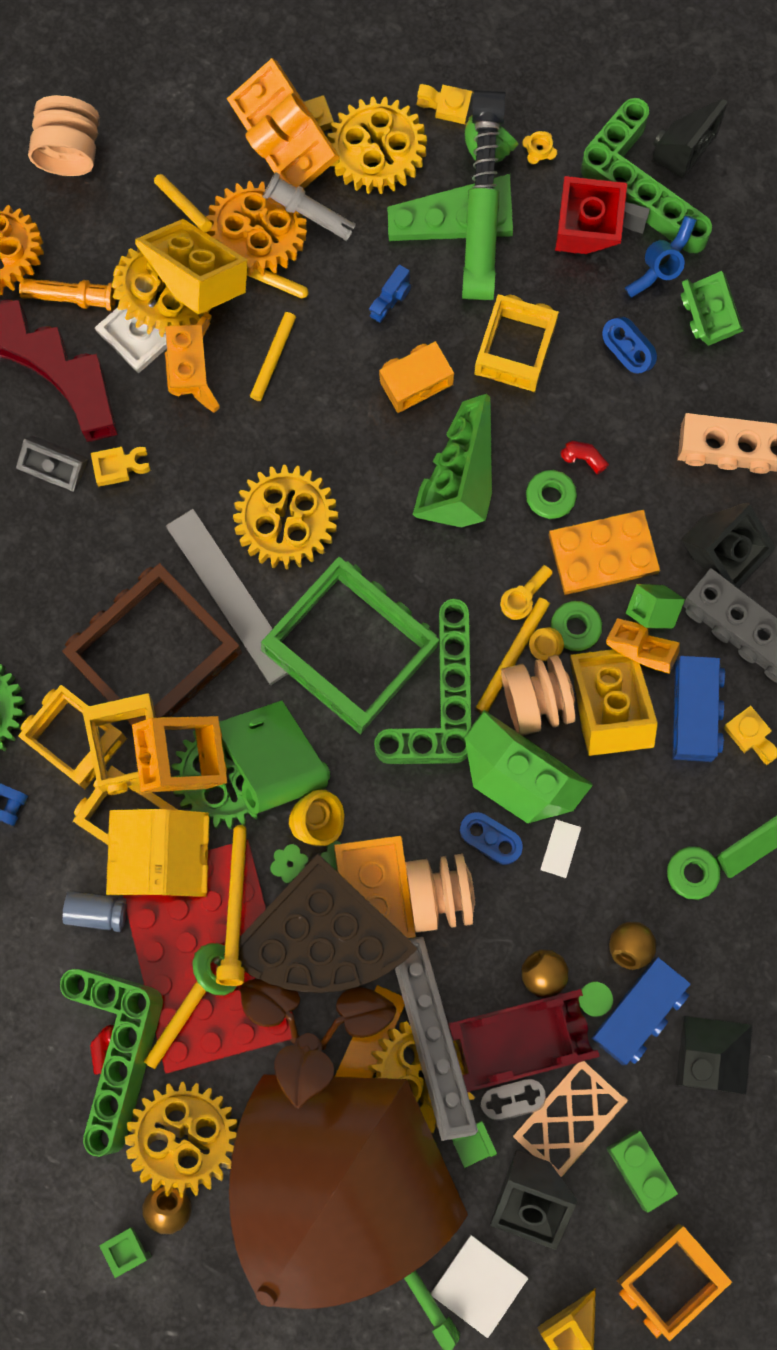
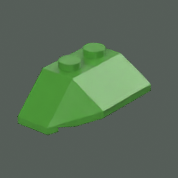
M485 710L465 735L473 787L526 823L574 811L593 786L590 781Z

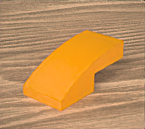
M618 618L606 639V644L623 656L644 666L670 673L680 650V642L648 635V628H645L640 623Z

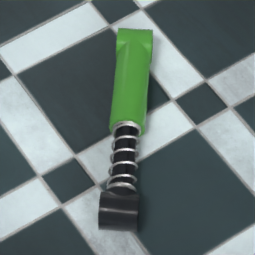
M478 90L473 92L472 123L475 124V130L478 132V135L474 138L477 142V149L474 150L476 162L473 164L476 171L472 177L475 181V186L468 190L462 299L494 300L496 238L500 194L498 190L494 189L497 186L494 184V174H497V171H495V161L498 160L495 158L496 148L499 147L496 145V135L500 134L498 132L499 127L504 124L505 92Z

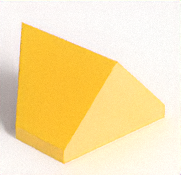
M596 1288L537 1327L550 1350H594Z

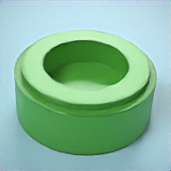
M591 982L582 987L583 996L579 997L578 1002L580 1009L585 1014L599 1017L611 1009L613 995L605 984Z

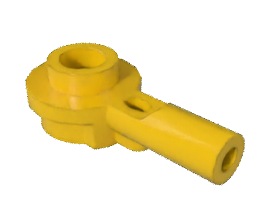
M543 565L524 587L519 585L517 588L506 591L501 597L500 602L504 615L513 620L527 617L532 610L533 595L553 574L552 570Z

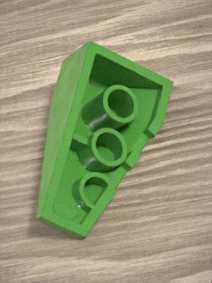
M484 394L462 402L446 434L449 441L443 452L436 454L433 460L436 467L430 479L424 478L419 488L413 512L416 518L461 528L486 521L492 496L491 403L490 396Z

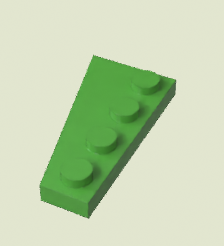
M510 174L494 178V184L497 185L494 189L500 192L497 237H510L513 235ZM475 183L387 207L389 241L466 238L468 190L472 189Z

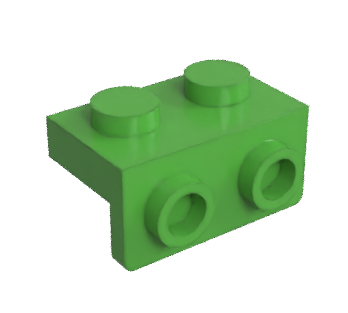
M723 271L695 283H692L689 279L682 281L684 292L681 293V298L685 308L691 310L694 320L690 321V326L696 339L700 338L709 346L744 331L726 275Z

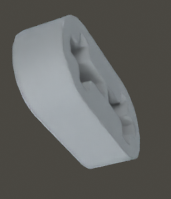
M533 1079L522 1080L486 1091L481 1100V1108L489 1119L502 1121L540 1110L545 1104L546 1092L538 1081ZM531 1086L533 1091L540 1092V1096L535 1098L536 1104L529 1105L527 1100L519 1102L515 1100V1097L526 1093L525 1088ZM498 1095L500 1100L510 1098L512 1100L511 1104L502 1106V1113L496 1114L494 1109L487 1108V1104L492 1103V1096Z

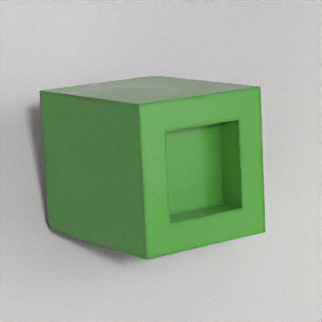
M636 584L626 614L645 628H674L685 599L665 585Z
M481 1120L476 1122L478 1132L475 1135L452 1139L464 1168L497 1154Z
M133 1227L99 1245L115 1278L152 1258L150 1251L145 1252Z

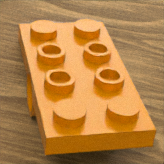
M273 58L227 98L248 131L245 136L252 148L261 157L266 159L274 173H279L280 178L295 187L301 186L304 189L340 158L278 61Z

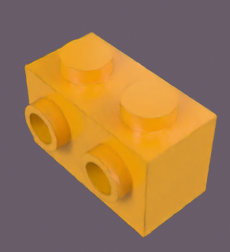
M436 341L429 345L421 344L415 347L410 352V355L400 360L399 358L389 360L379 370L380 383L397 413L439 393L454 383V372Z

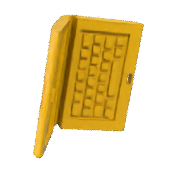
M172 809L110 810L106 895L207 897L209 813Z

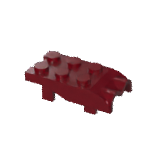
M578 989L449 1023L448 1026L452 1040H455L462 1058L464 1066L463 1079L467 1092L600 1057L598 1050H593L588 1041L587 1021L580 1010L578 1002L579 997L583 996L582 990Z

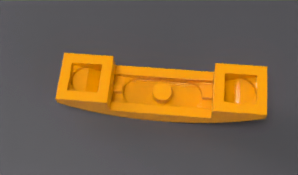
M379 985L376 986L374 991L395 1005L396 1013L394 1019L385 1029L373 1036L365 1038L352 1037L335 1077L373 1078L375 1072L370 1071L367 1067L377 1064L378 1060L371 1055V1052L383 1050L378 1043L379 1039L386 1038L390 1040L388 1030L396 1027L405 1007L401 995Z

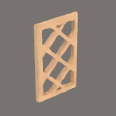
M582 1061L570 1070L548 1095L544 1106L540 1110L533 1112L513 1137L533 1156L549 1162V1149L569 1148L570 1157L559 1170L552 1164L560 1177H562L628 1102V1099L620 1095L585 1061ZM581 1069L584 1070L591 1078V1089L571 1090L572 1079ZM596 1082H597L603 1089H597ZM592 1094L593 1115L573 1116L572 1095ZM597 1094H610L617 1101L607 1115H598ZM566 1095L567 1117H547V1108L557 1096ZM573 1121H593L594 1129L583 1142L574 1143ZM548 1122H568L569 1143L549 1144ZM534 1123H542L543 1144H530L523 1137ZM537 1149H544V1156Z

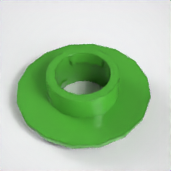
M556 470L542 471L536 474L528 483L526 490L527 503L531 510L541 517L548 519L560 518L568 514L575 506L577 499L576 486L572 479L563 472ZM546 488H555L559 491L561 497L556 502H548L543 498L542 491Z
M571 601L564 603L555 611L551 619V628L556 629L562 635L564 648L570 651H583L591 648L598 642L602 633V620L592 605L583 601ZM573 618L582 620L585 623L586 631L579 635L572 634L567 628L568 621Z
M689 846L678 850L671 857L667 866V878L671 887L678 895L687 899L699 900L709 896L717 888L720 881V867L717 859L709 851L701 847ZM690 863L697 864L703 871L702 880L697 883L689 882L685 878L684 869Z
M209 943L201 946L195 953L192 964L196 980L204 990L214 995L224 996L233 992L237 986H225L216 983V976L212 973L210 963L213 962L220 966L221 960H224L225 946L219 943Z

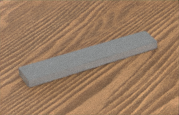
M194 509L167 524V530L269 685L271 686L287 676L288 673L261 651V641L270 633L272 627Z
M424 937L409 938L418 949L405 962L396 967L395 971L441 1141L472 1136L478 1132Z

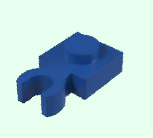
M400 264L397 266L382 287L380 296L370 306L369 310L372 311L370 314L371 318L381 323L389 308H393L398 300L403 301L411 289L410 271Z

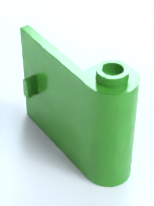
M283 701L219 722L222 732V744L244 778L242 795L251 813L258 814L304 797L312 791L322 790L327 787L328 780L330 779L328 766L320 760Z

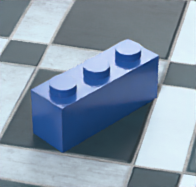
M679 656L675 663L672 760L712 762L718 756V753L723 751L724 737L723 733H718V720H723L724 701L719 700V688L724 687L725 669L720 668V658Z
M659 957L655 958L590 1039L620 1064L627 1065L629 1061L635 1064L647 1050L643 1044L651 1034L657 1037L667 1025L668 1020L664 1017L673 1007L675 1010H678L687 1000L690 994L686 992V989L690 986V983Z

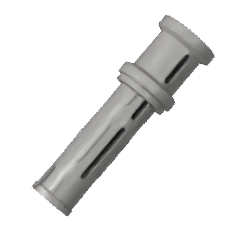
M277 172L272 176L262 196L265 199L271 198L285 206L286 211L289 213L297 211L345 241L348 240L352 233L351 229L353 230L356 223L349 221L305 195L303 187H295L281 179L280 174Z

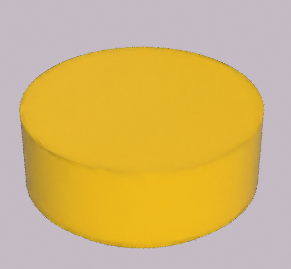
M551 627L538 629L530 637V651L535 658L542 661H547L549 656H559L564 648L563 637L556 629Z

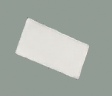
M555 820L541 866L542 871L564 878L567 877L581 827Z

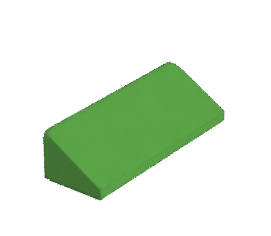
M777 816L716 856L718 864L727 877H734L777 848Z

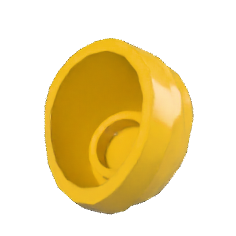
M328 790L312 791L300 799L291 811L288 825L292 834L298 840L315 846H326L335 842L341 835L344 826L345 814L343 805L338 797Z

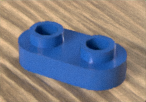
M618 317L609 320L604 325L602 336L605 344L630 372L639 374L649 371L654 367L657 361L656 350L630 319ZM620 328H623L625 331L624 338L620 335ZM641 351L645 354V361L640 358Z
M480 812L470 813L462 820L460 835L467 845L502 865L512 864L520 857L523 844L521 838L512 830ZM474 825H479L483 829V833L480 836H473L470 828ZM503 842L510 844L511 852L508 854L501 853L499 845Z

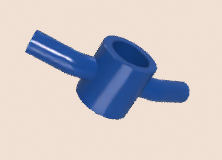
M685 215L677 236L671 243L665 240H658L648 247L645 253V261L649 270L642 277L625 287L630 298L650 287L658 277L663 280H672L681 274L685 261L680 251L690 238L697 221L695 218ZM670 254L669 260L664 265L659 266L661 259Z

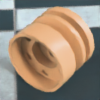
M54 95L38 100L34 107V119L32 121L34 131L30 136L28 150L30 161L46 172L62 176H79L90 172L94 166L96 153L95 140L98 136L97 128L100 121L98 111L92 105L69 96Z
M557 655L548 657V672L541 659L535 660V676L530 677L524 664L501 669L502 683L510 716L516 732L522 736L541 731V715H546L548 722L553 728L559 726L558 711L565 724L575 722V697L568 673L564 670L562 662Z
M463 854L454 855L455 870L449 871L446 856L441 857L439 873H432L428 859L405 862L415 933L437 930L439 914L443 913L446 914L450 927H456V911H461L464 926L473 925L475 895L471 872L465 863Z

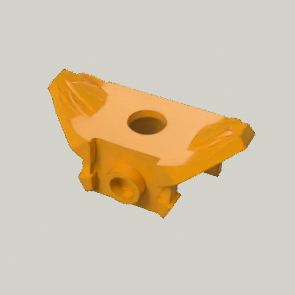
M205 312L196 325L165 326L168 391L178 397L182 394L192 393L201 404L215 413L219 410L220 405L206 382L203 337L209 328L212 315Z

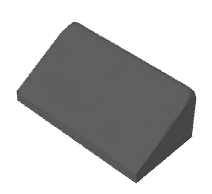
M30 436L23 440L16 469L74 492L88 465L89 458L36 436Z

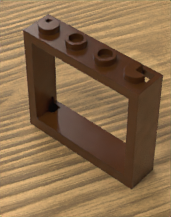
M159 563L154 568L151 566L144 570L138 578V583L130 590L128 588L122 590L115 597V603L107 611L102 610L94 615L89 622L90 626L82 633L78 632L72 635L65 644L66 648L62 650L69 661L108 702L120 700L115 692L80 655L156 586L163 582L222 644L154 706L156 718L173 717L242 654L240 645ZM144 715L141 719L138 717L126 719V721L132 726L135 723L146 720V716Z

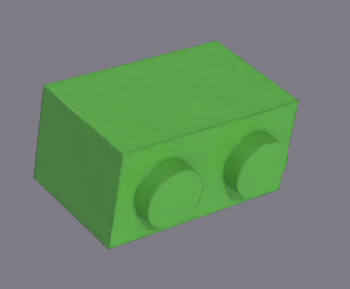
M635 1130L606 1148L642 1210L648 1213L678 1195L641 1131Z

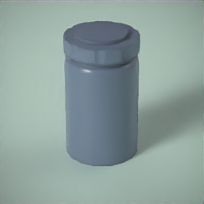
M68 891L63 907V924L102 930H111L113 928V931L121 932L127 916L126 898L119 897L116 899L112 896Z

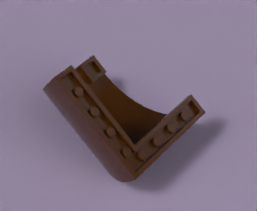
M263 1074L247 1102L239 1124L232 1153L229 1182L230 1218L235 1247L241 1266L261 1305L292 1309H316L359 1300L407 1277L423 1266L450 1241L463 1224L468 1213L407 1079L333 1077L328 1087L297 1109L283 1093L276 1075Z

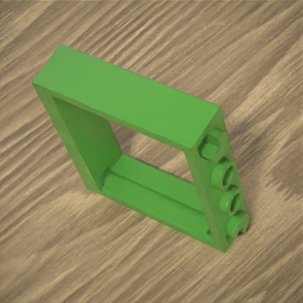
M338 557L261 641V651L361 735L434 652L439 639L430 630L428 624L424 622L420 624L411 616L412 612L407 606L399 601L395 603L387 597L386 590L376 581L369 582L363 577L361 569L356 564L353 566L348 561L345 562L342 558ZM338 579L421 648L366 712L282 643Z

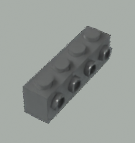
M710 568L684 601L683 607L686 608L687 615L698 623L703 621L713 629L712 633L717 639L724 643L729 641L739 649L738 653L742 658L750 663L756 662L765 669L764 673L766 676L777 683V618Z

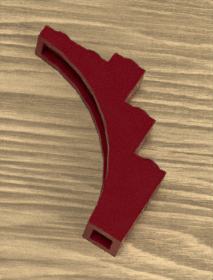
M0 301V358L9 359L28 367L51 382L68 400L77 416L81 431L87 442L118 435L102 365L97 354H79L72 360H68L64 340L58 327H40L33 333H30L25 311L20 301Z

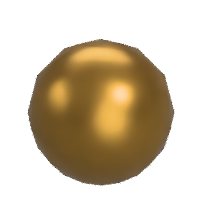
M639 922L621 924L611 934L609 943L613 960L621 967L631 970L645 967L654 958L657 947L656 939L650 928Z
M538 950L531 954L523 963L522 980L527 990L538 997H552L566 987L569 968L564 958L552 950Z
M161 1185L155 1192L151 1190L142 1206L143 1217L147 1225L159 1234H173L181 1230L188 1222L192 1212L191 1202L186 1193L183 1198H180L178 1188H173L171 1194L166 1196L164 1185Z

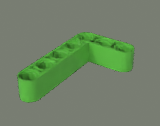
M640 98L628 99L586 147L581 165L582 176L587 179L618 182L615 180L616 178L625 179L627 181L625 182L627 183L625 202L649 208L650 211L646 223L671 241L677 236L685 215L695 218L697 221L692 231H697L702 236L696 237L691 234L683 250L689 253H699L705 249L712 231L710 219L624 158L625 154L645 131L649 116V107L644 100ZM634 116L639 120H631L628 117ZM616 138L621 142L615 143L610 141L609 139ZM597 160L602 164L594 165L590 161ZM646 195L649 196L652 200L646 201L641 199L639 196ZM672 213L677 218L671 219L666 217L665 214Z
M450 599L444 602L439 613L440 728L385 729L381 731L375 738L374 747L376 756L383 763L449 764L460 763L468 757L465 735L471 728L469 610L467 605L459 599ZM450 611H457L462 615L463 619L458 623H450L446 620L445 615ZM455 642L463 647V652L459 655H450L445 647ZM456 674L462 677L464 683L460 687L453 688L446 683V678ZM456 706L460 707L465 715L460 720H451L446 715V711L450 707ZM392 739L398 743L399 748L392 754H386L380 749L383 741ZM419 739H426L431 743L432 748L427 753H418L413 748L414 743ZM451 739H460L465 744V749L460 753H452L448 750L446 744Z
M71 969L64 973L60 980V989L66 998L117 1014L83 1138L86 1151L92 1156L100 1157L119 1152L125 1145V1136L129 1132L127 1130V1122L132 1121V1111L135 1109L147 1066L144 1060L152 1048L163 1007V999L158 990L96 970ZM81 976L85 982L82 992L78 989V981ZM111 986L115 989V998L112 1002L108 998V990ZM141 995L146 999V1007L143 1011L138 1006V1000ZM132 1028L137 1034V1041L134 1045L129 1041V1033ZM122 1063L127 1066L128 1070L125 1079L120 1075ZM112 1097H115L118 1102L116 1113L112 1111L110 1106ZM103 1131L107 1133L109 1138L107 1147L101 1141Z

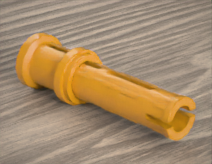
M24 278L26 283H19L21 298L77 303L83 309H87L89 306L105 307L107 311H114L117 299H113L115 288L111 287V282L108 285L90 284L89 280L80 281L78 284Z

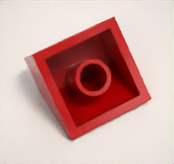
M564 176L555 251L588 254L621 244L627 183Z

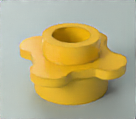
M538 131L523 139L522 145L524 148H527V160L529 163L538 164L540 160H553L556 157L557 150L553 148L552 135L549 132ZM541 146L543 149L538 150L537 147Z

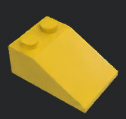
M185 219L135 239L136 246L175 298L197 314L206 312L213 307L246 293L248 260Z
M614 649L570 655L581 728L588 755L593 756L654 748L658 722L640 663L623 656Z

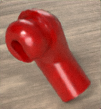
M572 440L566 443V447L561 450V457L564 461L573 463L577 458L585 460L597 475L609 466V463L592 444Z
M114 1025L104 1027L90 1044L94 1075L101 1074Z

